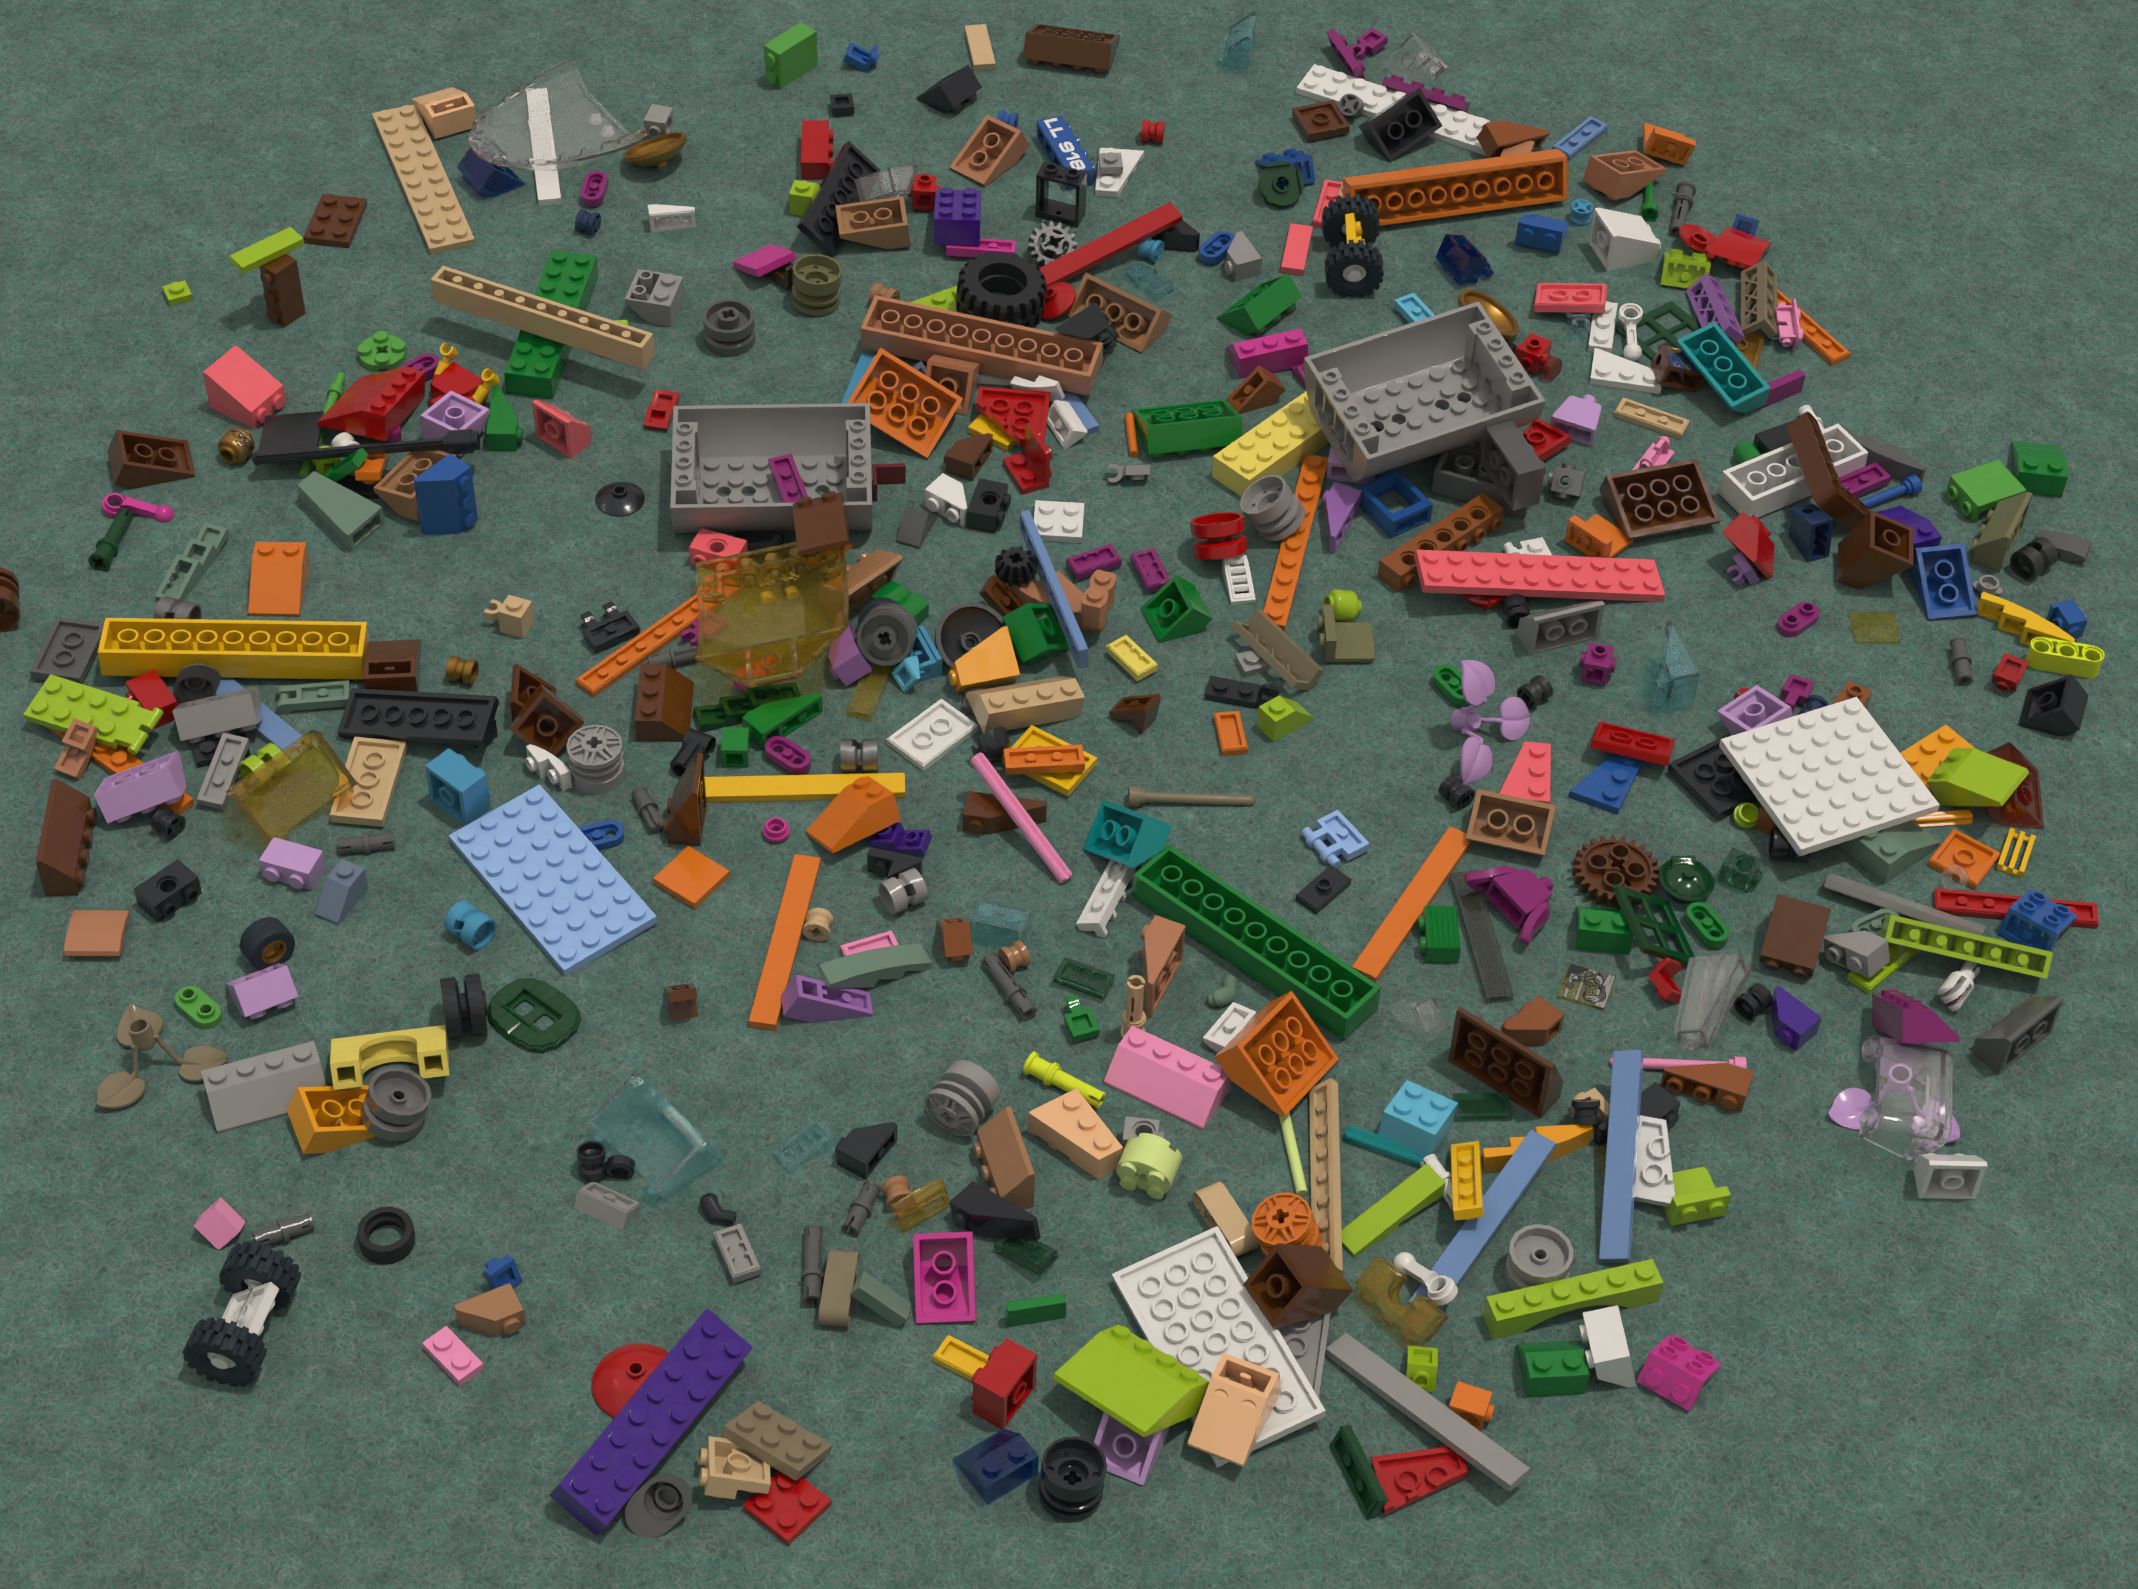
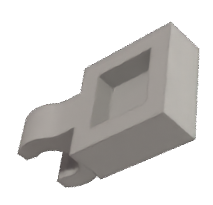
M1110 464L1107 466L1108 469L1114 468L1117 471L1115 478H1108L1109 482H1117L1124 475H1130V480H1145L1144 475H1150V465L1120 466Z

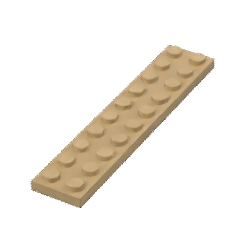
M415 104L372 113L375 126L430 255L475 245V238Z

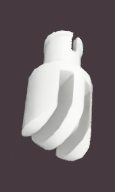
M1965 962L1960 971L1952 972L1937 991V995L1943 994L1941 1000L1944 1004L1951 1002L1948 1006V1009L1951 1011H1957L1961 1008L1974 989L1973 980L1980 972L1979 967L1973 971L1977 965L1975 962Z

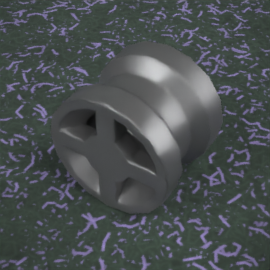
M1346 94L1339 101V109L1344 115L1356 118L1362 114L1364 103L1360 97L1354 94Z

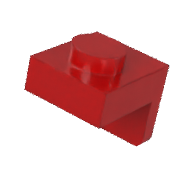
M2004 653L1997 670L1993 673L1992 682L1996 683L1995 686L2001 690L2010 691L2011 689L2016 691L2029 662Z
M1669 957L1658 962L1654 970L1648 974V977L1657 987L1655 992L1663 1001L1667 1002L1669 1000L1680 1004L1686 996L1672 977L1683 966L1680 962Z

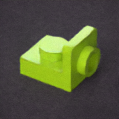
M1408 1345L1406 1377L1426 1392H1435L1438 1348Z

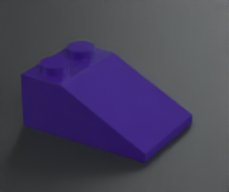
M1902 506L1876 512L1913 528V551L1916 548L1940 545L1942 536L1930 520Z

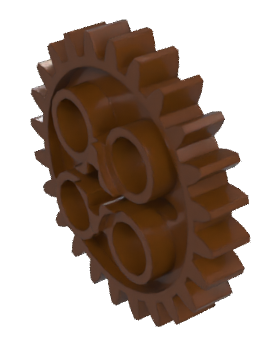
M1602 835L1599 842L1592 838L1590 845L1583 843L1582 850H1577L1572 865V876H1575L1574 884L1580 885L1579 892L1588 891L1587 899L1596 897V904L1606 901L1607 908L1612 903H1615L1617 908L1620 909L1621 907L1612 890V885L1617 884L1648 895L1654 894L1659 883L1660 867H1657L1658 860L1651 859L1652 851L1644 852V844L1638 847L1635 846V839L1628 843L1625 836H1622L1619 841L1616 840L1614 835H1611L1610 840H1606ZM1629 899L1631 906L1633 901L1636 904L1641 905L1640 902Z

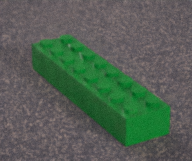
M551 250L534 295L586 312L598 279L597 256ZM520 330L504 372L506 393L553 399L572 346Z

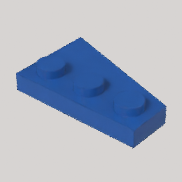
M1614 753L1569 791L1568 797L1618 814L1644 760Z

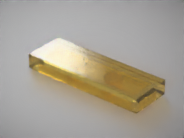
M869 661L872 671L860 678L848 705L847 716L872 721L891 677V672L894 670V665L881 666Z

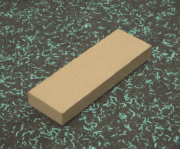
M986 24L965 26V36L974 71L996 69Z
M1622 398L1614 412L1615 418L1679 440L1683 437L1690 423V420L1626 398Z

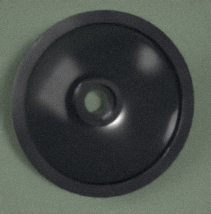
M978 602L957 604L947 610L937 624L935 630L936 649L942 657V661L951 669L956 660L1000 628L1005 627L1006 623L996 610ZM965 641L972 642L973 647H967Z

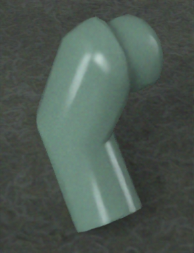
M1233 975L1225 976L1223 987L1215 989L1214 992H1210L1207 995L1208 1004L1211 1007H1216L1217 1005L1221 1007L1232 1003L1236 997L1237 978Z

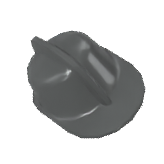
M199 662L187 665L178 673L173 687V695L180 703L214 696L220 684L221 676L213 667Z
M660 1473L651 1478L627 1502L625 1519L630 1530L640 1537L649 1538L659 1537L666 1533L691 1508V1489L684 1479L672 1473Z

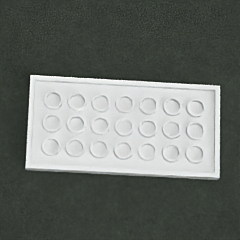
M1218 1226L1112 1274V1279L1145 1339L1151 1342L1158 1350L1173 1356L1182 1365L1197 1371L1200 1376L1209 1382L1224 1353L1280 1374L1281 1394L1252 1451L1326 1417V1410L1278 1329H1274L1243 1286L1248 1277ZM1197 1415L1190 1417V1420L1193 1425L1195 1424ZM1210 1454L1216 1467L1229 1462Z

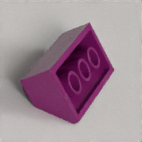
M1884 988L1881 989V993H1872V1026L1901 1043L1959 1042V1036L1932 1009L1923 1005L1922 1001L1914 1000V997L1906 996V993L1898 992V989Z

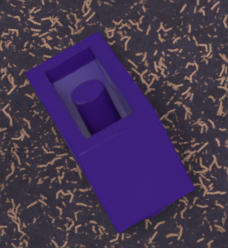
M1777 986L1772 996L1773 1004L1770 1006L1774 1035L1778 1037L1782 1044L1790 1046L1797 1051L1817 1034L1822 1017L1780 986Z

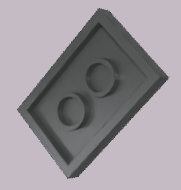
M56 617L30 670L31 678L46 681L51 674L83 684L97 655L104 623Z

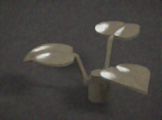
M130 1003L119 1022L117 1039L121 1045L131 1047L133 1072L131 1075L127 1072H116L107 1076L98 1087L96 1105L106 1109H119L127 1107L140 1099L145 1091L146 1084L144 1080L137 1078L139 1074L138 1050L148 1051L154 1047L155 1043H158L177 1064L181 1065L179 1074L184 1080L189 1082L203 1081L201 1071L224 1065L227 1062L228 1056L222 1050L214 1047L195 1046L185 1051L183 1059L179 1058L160 1038L159 1034L164 1024L160 1015Z

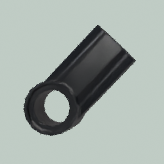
M690 728L684 735L681 749L670 762V770L677 776L682 777L698 753H703L704 758L708 759L710 757L708 754H712L715 749L716 738Z

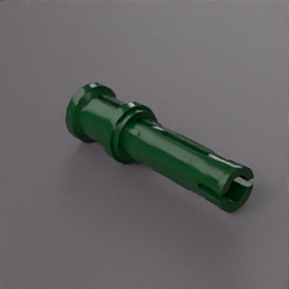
M120 508L105 537L98 540L95 553H92L88 559L89 565L93 569L107 571L111 567V559L118 554V544L130 521L133 519L131 511L124 517L128 509Z

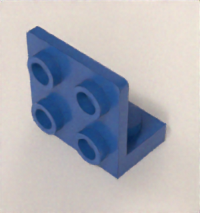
M1287 149L1283 150V154L1280 155L1266 153L1262 154V158L1256 159V164L1265 167L1276 161L1289 162L1302 173L1304 184L1315 182L1312 155L1305 154L1304 151ZM1278 179L1276 186L1283 189L1287 184Z
M2028 890L2009 907L1998 934L2016 944L2052 952L2059 935L2076 920L2077 915L2072 913L2068 907L2047 899L2043 893Z

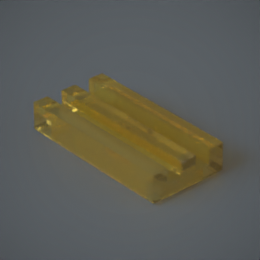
M937 1177L892 1204L891 1207L896 1212L894 1217L899 1222L897 1224L898 1228L902 1232H906L950 1205V1199L944 1180ZM941 1196V1198L929 1205L930 1202ZM918 1209L920 1210V1211L916 1212L915 1214L911 1215L910 1217L905 1218V1217L909 1216L910 1214H912L913 1212L917 1211Z

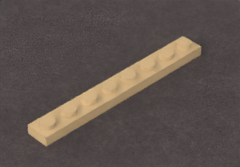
M1329 1078L1309 1090L1311 1211L1322 1235L1323 1249L1339 1271L1343 1272L1338 1083Z

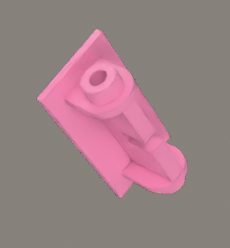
M1793 299L1791 305L1778 303L1775 308L1777 324H1785L1777 327L1779 343L1783 347L1792 345V350H1796L1799 342L1803 340V329L1800 328L1799 324L1800 309H1797L1796 299Z
M1666 436L1659 437L1632 470L1667 464L1675 454V451L1669 449V438Z

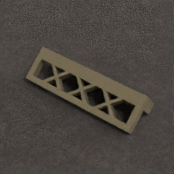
M1763 260L1741 271V329L1744 336L1760 328L1768 338L1776 336L1777 274ZM1756 274L1752 280H1749L1750 276ZM1756 287L1755 291L1749 295L1753 288ZM1756 302L1755 306L1749 310L1753 303ZM1754 317L1757 318V321L1749 324Z
M1256 609L1247 623L1234 621L1231 625V628L1292 688L1310 691L1323 674L1324 670L1263 610Z

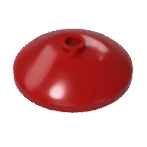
M634 1343L621 1346L608 1353L598 1363L592 1377L593 1397L600 1409L614 1418L668 1354V1351L652 1344ZM636 1370H639V1371H640L639 1373H632L633 1371H636Z

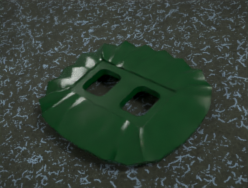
M534 978L517 979L505 985L495 994L488 1005L490 1024L494 1025L497 1031L502 1033L507 1040L513 1041L517 1046H523L529 1052L533 1050L544 1052L549 1048H558L563 1041L569 1039L571 1034L578 1030L579 1022L582 1020L580 1011L572 1000L545 981ZM522 1002H528L534 1006V1009L525 1016H521L514 1011ZM543 1016H548L555 1021L546 1030H541L534 1025Z

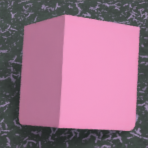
M220 1197L199 1216L194 1227L216 1249H221L241 1231L245 1221Z

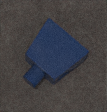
M1815 504L1801 507L1795 506L1789 509L1787 512V517L1790 519L1789 538L1807 563L1829 557L1834 519Z

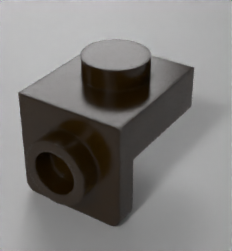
M788 263L769 272V277L787 289L791 288L793 285L792 271L794 263Z

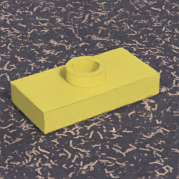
M1127 635L1106 645V652L1136 681L1158 671V664Z

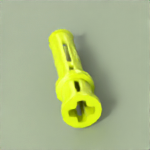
M1035 1051L1029 1055L1024 1064L1023 1074L1027 1076L1031 1074L1042 1080L1044 1085H1055L1066 1092L1077 1088L1085 1100L1097 1109L1104 1102L1101 1098H1106L1105 1092L1062 1071L1058 1063H1050L1040 1058L1039 1053Z

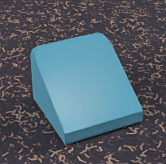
M917 656L904 658L891 672L903 693H907L920 679Z

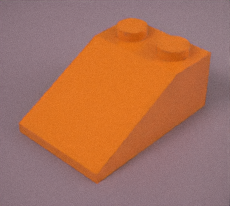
M255 542L251 564L248 616L300 617L310 565L306 542Z
M869 776L860 777L854 783L844 787L806 830V834L833 854L901 821L895 795Z

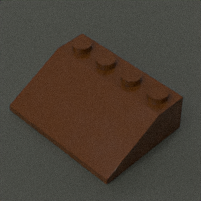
M1035 24L1026 31L1023 58L1029 59L1028 62L1034 64H1041L1042 61L1050 62L1051 66L1062 67L1063 64L1071 65L1072 69L1084 70V67L1093 68L1092 71L1105 73L1106 70L1112 67L1120 35Z
M1697 458L1609 474L1605 476L1599 489L1606 510L1627 540L1718 524L1721 521Z
M1462 1007L1457 1009L1448 1061L1537 1117L1542 1118L1561 1095L1563 1080L1555 1064Z

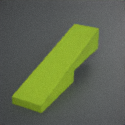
M1426 1163L1343 1228L1342 1246L1353 1258L1397 1231L1401 1222L1444 1195L1446 1182Z

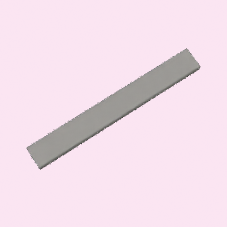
M1344 1333L1326 1348L1325 1355L1508 1492L1529 1476L1530 1468L1348 1333Z

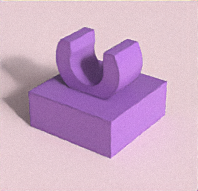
M1741 552L1733 556L1737 565L1729 567L1727 573L1730 577L1739 574L1732 579L1737 586L1742 585L1746 578L1751 585L1760 581Z

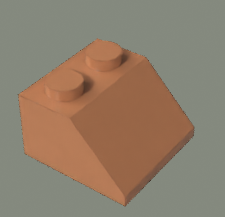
M934 354L927 361L926 376L962 397L963 400L955 413L968 415L977 387L980 363Z

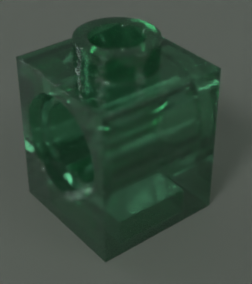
M1732 847L1722 864L1718 881L1748 894L1753 885L1757 887L1763 875V872L1760 871L1762 859Z

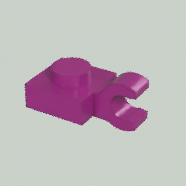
M1790 674L1782 689L1781 697L1786 698L1784 703L1791 707L1793 714L1797 702L1803 705L1806 704V700L1810 696L1815 682Z

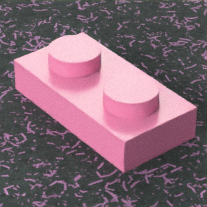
M447 1326L422 1343L423 1349L459 1386L484 1369L483 1363Z

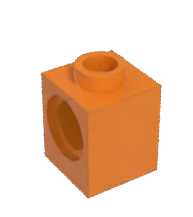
M1457 1381L1449 1409L1481 1432L1484 1422L1490 1423L1493 1417L1495 1405L1490 1404L1493 1392Z

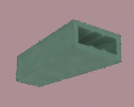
M315 471L298 484L300 502L350 552L354 551L385 524L381 506Z

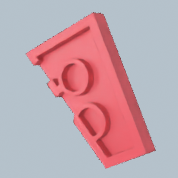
M1524 742L1500 794L1550 804L1551 744Z

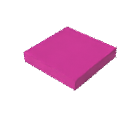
M769 244L732 262L736 270L761 277L795 261L796 256L794 251Z

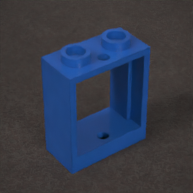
M1399 470L1385 474L1358 487V490H1362L1360 507L1390 538L1431 521L1433 504ZM1396 490L1411 506L1392 514L1377 497Z

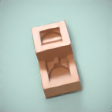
M74 718L62 740L66 746L54 769L57 772L80 780L90 760L98 728Z

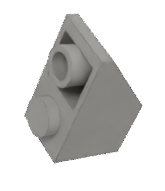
M1849 932L1826 935L1823 938L1825 958L1828 961L1867 978L1873 976L1890 962L1888 940L1871 932Z

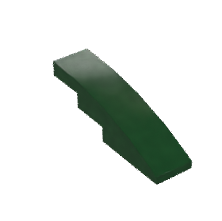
M796 682L746 687L745 695L720 697L719 704L694 707L692 715L698 731H712L742 724V717L750 710H754L762 704L800 697L801 694Z

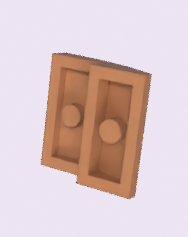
M74 910L65 938L64 956H120L125 945V931L130 921L129 910Z

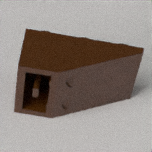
M421 639L370 641L364 657V689L419 692Z

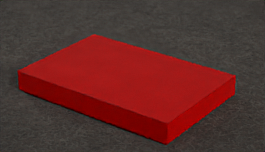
M1600 721L1590 748L1668 766L1675 740Z

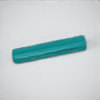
M1349 1125L1345 1131L1344 1140L1346 1142L1417 1167H1421L1420 1162L1424 1161L1423 1157L1413 1153L1403 1145L1378 1134Z

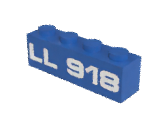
M1062 115L1037 120L1036 138L1051 163L1087 172V186L1093 185V177L1096 176L1095 166L1088 160L1086 151L1082 150L1078 137L1073 135L1070 124L1066 123ZM1065 185L1068 191L1076 189V187Z

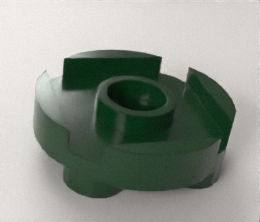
M1276 161L1261 172L1258 187L1266 204L1275 207H1287L1292 205L1302 194L1304 178L1299 169H1296L1291 163ZM1278 179L1287 184V186L1283 187V190L1276 186Z

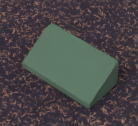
M864 1270L861 1271L849 1295L896 1327L905 1323L909 1316L911 1302Z

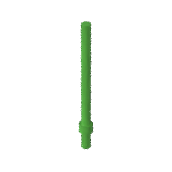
M338 372L334 383L329 386L327 391L328 398L323 409L324 414L343 394V384L346 379V375L343 372ZM322 427L319 447L327 429L325 427ZM304 460L299 472L300 477L306 478L309 476L314 464L312 460Z

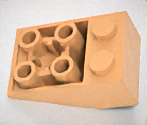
M451 87L411 99L412 104H415L421 118L435 139L477 127L473 102L467 93Z
M1224 1353L1210 1379L1188 1440V1446L1244 1467L1281 1394L1280 1374Z

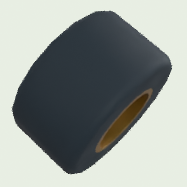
M266 917L253 922L245 929L240 938L239 947L241 953L257 970H263L277 963H285L294 952L295 939L281 921L277 918Z

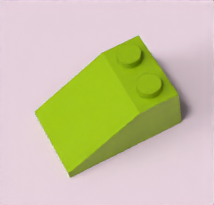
M1954 748L1948 753V756L1941 765L1934 770L1927 783L1941 806H2003L2029 774L2027 768L1975 748Z

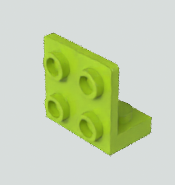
M1670 249L1669 252H1664L1660 285L1689 288L1706 272L1710 273V258L1701 252H1693L1692 255H1686L1683 253V250Z

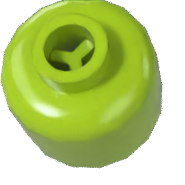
M1334 589L1323 600V604H1333L1335 622H1353L1362 610L1361 601L1358 600L1356 593L1351 590Z

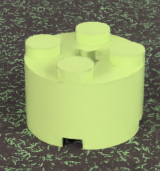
M1140 1133L1137 1138H1133V1135H1131L1116 1167V1172L1121 1179L1120 1185L1130 1191H1134L1136 1188L1147 1191L1150 1197L1162 1199L1164 1194L1169 1192L1182 1161L1181 1152L1178 1149L1174 1152L1169 1148L1170 1142L1157 1135Z

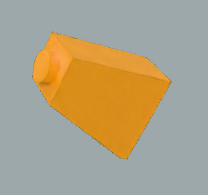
M1008 627L1000 628L954 662L948 672L951 686H955L956 693L965 692L967 688H986L1017 680L1020 672Z

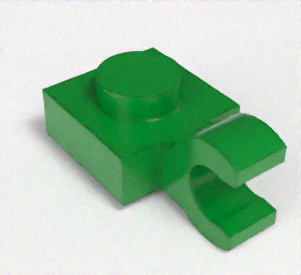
M1076 994L1065 997L1068 1005H1065L1067 1014L1064 1015V1023L1072 1042L1075 1043L1099 1036L1100 1029L1091 1008L1082 1010Z

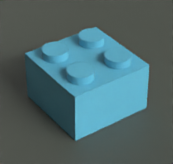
M1406 1080L1383 1111L1378 1135L1399 1143L1413 1153L1425 1158L1436 1151L1450 1131L1458 1103Z

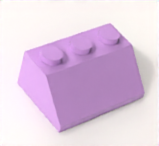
M175 751L104 778L94 793V797L106 822L110 823L116 820L117 823H121L130 819L132 814L139 811L145 814L156 809L158 804L166 802L169 805L179 801L186 789L179 752Z

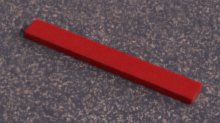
M1168 202L1039 269L1045 276L1047 286L1057 282H1065L1182 222V215L1171 202Z

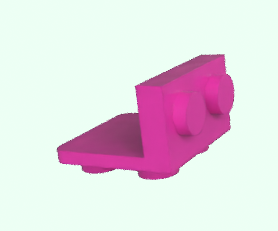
M1667 1336L1649 1352L1636 1382L1685 1410L1691 1411L1704 1383L1718 1371L1720 1363L1710 1353L1698 1351L1689 1346L1685 1339L1678 1336Z

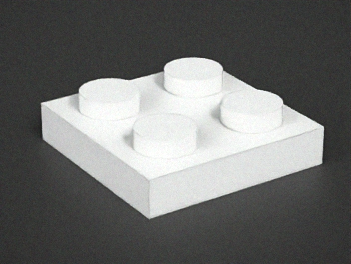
M1035 500L1034 523L1042 541L1082 543L1084 503Z

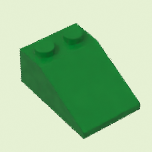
M2011 441L2012 475L2027 490L2026 492L2036 495L2062 497L2068 479V467L2061 447Z

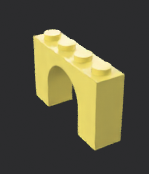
M446 1025L331 1039L330 1068L333 1089L363 1087V1075L367 1070L390 1062H412L419 1065L420 1076L423 1079L450 1075Z

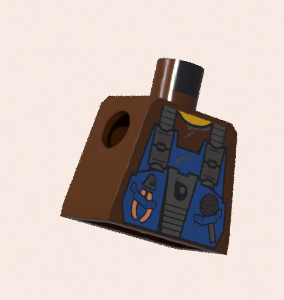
M1663 343L1659 346L1651 362L1658 384L1696 392L1705 379L1680 348L1672 347L1670 343Z

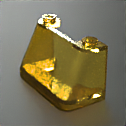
M311 730L231 786L226 791V794L268 846L273 837L287 841L289 839L287 834L290 832V828L332 798L340 797L341 800L345 799L355 791L353 787L358 783L321 732Z

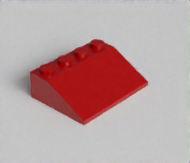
M400 367L360 377L317 421V426L386 441L398 425L424 399L425 372L416 370L413 367Z

